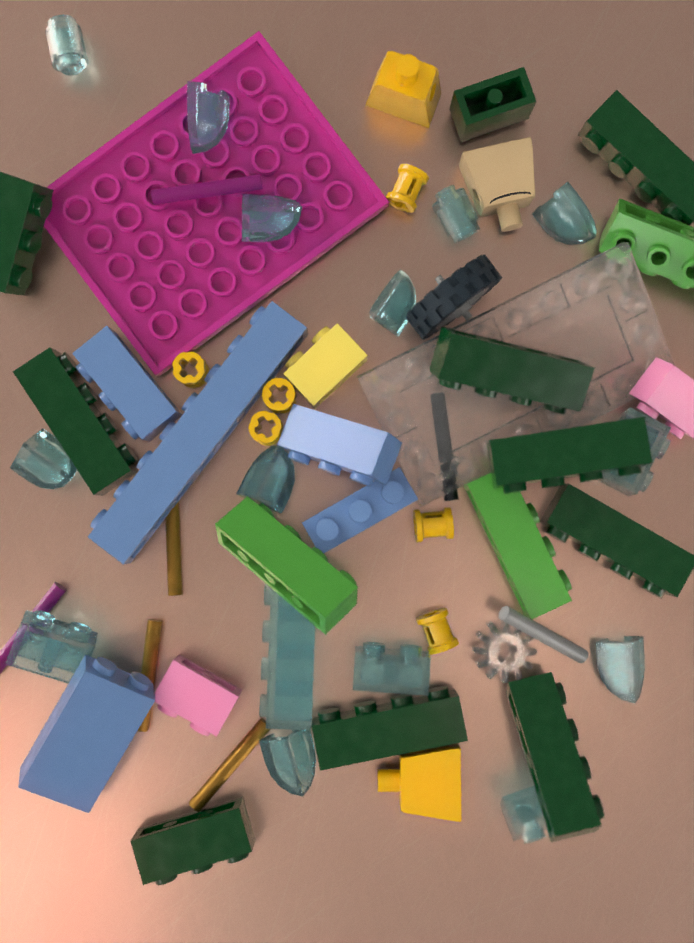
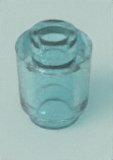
M57 15L50 18L47 22L48 27L45 34L52 67L68 76L81 73L88 65V56L81 27L69 15Z
M451 185L435 195L437 201L432 204V208L447 237L451 236L454 243H458L480 230L477 223L479 217L464 188L456 190L455 186Z

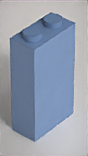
M85 654L20 767L18 788L89 813L155 702L154 687L150 679L139 672L133 671L128 673L121 670L106 658L97 657L95 659Z

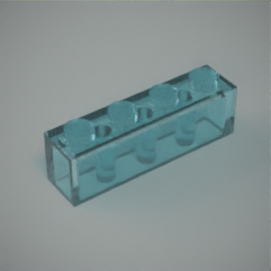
M265 583L264 605L270 606V620L263 621L262 641L263 643H269L268 657H262L261 680H267V694H261L259 715L260 717H266V729L311 730L316 626Z

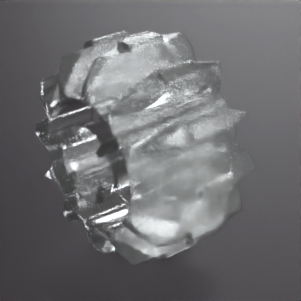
M502 620L500 621L499 630L492 621L487 622L486 625L490 634L487 636L481 631L476 633V636L484 642V645L472 646L474 653L482 655L475 661L478 668L488 666L485 675L489 679L495 677L498 672L502 683L508 682L509 672H512L517 680L521 679L522 673L519 667L523 665L529 670L533 667V664L525 659V657L537 654V650L534 647L526 646L534 638L526 633L521 634L522 631L513 626L510 629V625ZM503 642L511 646L508 649L509 656L506 658L498 654L501 651L499 645Z

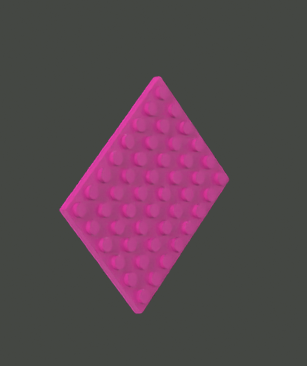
M258 31L48 185L47 188L54 191L51 198L52 209L48 217H46L44 227L154 375L160 377L173 367L172 364L177 355L182 352L195 351L389 206V201L260 31ZM258 174L261 175L263 187L261 190L158 205L153 204L151 190Z

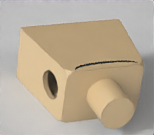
M531 137L463 152L459 168L478 214L481 217L498 214L503 232L522 227L523 222L519 209L528 207L535 197Z

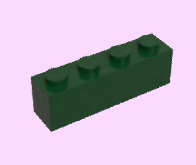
M616 90L585 122L578 136L582 138L583 145L590 152L598 153L608 163L609 169L615 176L624 178L635 188L636 195L642 201L651 203L661 215L691 225L694 222V161Z
M443 326L441 327L429 369L439 379V384L456 390H461L462 384L475 387V393L490 398H496L497 393L510 395V401L525 406H531L532 401L544 403V409L559 414H565L566 409L581 412L595 370L594 367L580 360Z
M49 347L15 369L13 373L93 495L103 496L138 473V469L134 465L138 459L127 443L121 445L114 433L118 429L106 412L101 415L94 402L98 398L86 382L81 384L74 374L77 369L72 358L66 352L61 354Z
M645 417L493 439L487 443L493 488L503 487L504 494L526 491V484L541 482L542 488L565 485L564 478L579 476L580 483L602 480L603 472L618 471V477L637 475L642 473L641 467L653 463Z
M569 483L558 488L540 520L542 524L548 526L546 531L548 535L563 543H566L567 539L574 541L580 545L578 552L594 561H598L600 557L612 563L611 571L630 580L632 575L644 582L641 588L661 599L664 594L678 597L694 569L693 554Z
M552 672L508 682L506 695L550 841L555 842L596 832L602 826L600 819H604V810L598 795H592L587 781L591 779L590 767L585 756L579 757L575 744L576 741H579L578 731L572 718L567 719L563 705L567 701L562 684L560 682L555 683Z
M439 686L428 689L427 695L413 698L411 693H405L391 697V702L376 705V701H364L355 704V710L340 712L339 708H330L318 712V717L312 718L311 727L320 771L468 741L459 695L455 689L449 690L448 686Z

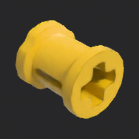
M400 164L397 170L399 177L392 192H388L386 198L394 208L414 213L417 207L415 203L422 185L427 184L429 176L423 170L413 165Z
M182 352L175 357L172 364L173 375L186 387L193 389L200 388L207 383L204 379L210 371L209 365L199 354L195 352ZM186 365L195 366L198 374L195 377L188 374L185 370Z
M271 379L263 387V401L272 412L287 414L290 412L292 405L296 404L297 395L295 389L286 379ZM276 389L280 392L287 389L288 391L285 394L288 399L287 402L282 404L280 401H277L273 404L272 402L275 398L272 392Z
M266 410L254 414L248 426L252 438L265 446L278 443L284 428L278 416ZM263 420H267L270 424H276L271 429L273 435L268 438L263 433L258 434L257 432L262 428L260 422Z
M444 507L443 511L421 513L419 509L413 510V526L417 543L422 542L424 538L445 536L447 539H454L451 507Z
M447 608L437 609L416 618L417 624L422 625L429 644L427 647L429 655L442 653L459 645L457 637H453L446 618L449 614Z

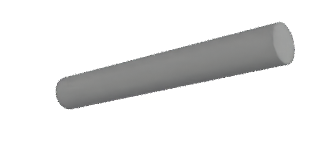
M508 606L501 608L499 612L500 620L578 663H584L587 660V650Z

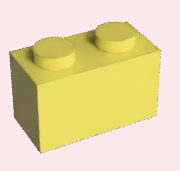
M338 323L332 329L328 326L321 329L311 340L314 345L305 354L298 351L285 364L287 370L283 374L286 380L292 384L314 409L367 362L368 355Z

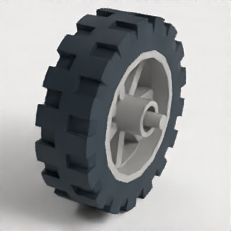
M485 254L480 255L475 260L469 261L463 268L461 267L445 280L441 275L436 277L435 280L438 286L426 294L424 299L419 301L407 313L405 318L422 340H425L440 331L442 326L450 324L455 318H460L463 315L466 321L472 317L469 312L472 305L492 290L500 282L502 276Z

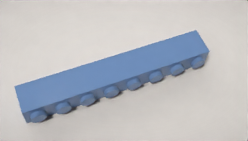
M273 301L270 302L267 308L261 306L254 313L249 322L252 325L244 337L238 335L227 349L230 355L222 365L217 363L211 368L204 379L207 382L206 386L199 395L194 392L184 403L182 410L185 413L177 423L172 421L164 428L159 436V439L162 440L160 445L154 452L149 450L143 455L136 466L139 471L131 482L125 480L118 487L113 495L117 500L108 511L105 509L101 510L91 522L90 527L93 530L88 535V538L120 563L130 564L173 507L180 501L262 395L265 384L277 376L308 336L307 327Z

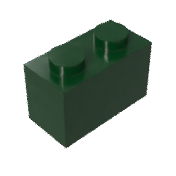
M521 67L455 90L449 110L460 140L463 142L529 119L537 101L525 67Z

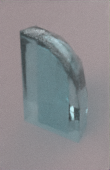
M187 81V120L192 154L206 152L216 146L227 131L230 97L224 90H220L218 94L208 92L206 83Z
M566 182L553 193L554 197L545 204L540 205L532 214L544 231L554 240L568 245L584 244L594 239L597 233L595 222L589 209L569 182Z
M243 194L242 241L269 242L283 238L291 233L299 222L302 206L299 202L280 196Z
M400 269L393 276L369 311L371 319L398 337L408 324V320L405 318L407 313L416 305L414 285L411 278Z
M44 428L23 443L10 469L28 482L40 488L52 490L64 487L72 480L77 471L56 437Z
M278 445L271 446L263 451L250 466L236 494L244 499L248 496L252 500H257L266 505L270 510L282 513L295 482L294 465L292 460L288 458L289 454Z
M624 636V642L609 641L607 638L597 641L596 658L601 680L608 690L618 698L636 704L643 687L645 672L643 636Z
M309 724L291 727L292 733L285 737H275V733L259 740L264 762L271 777L281 788L290 794L302 797L311 787L316 767L315 748Z

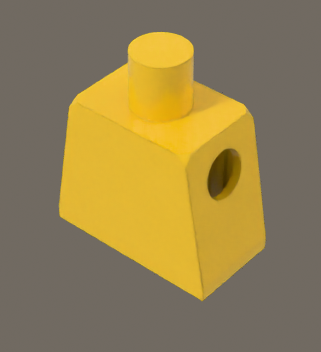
M387 51L375 77L366 106L429 128L442 94L438 69L433 65L419 61L414 55H403L394 51Z
M455 743L399 755V769H377V791L399 792L401 812L462 822L461 748L459 744Z

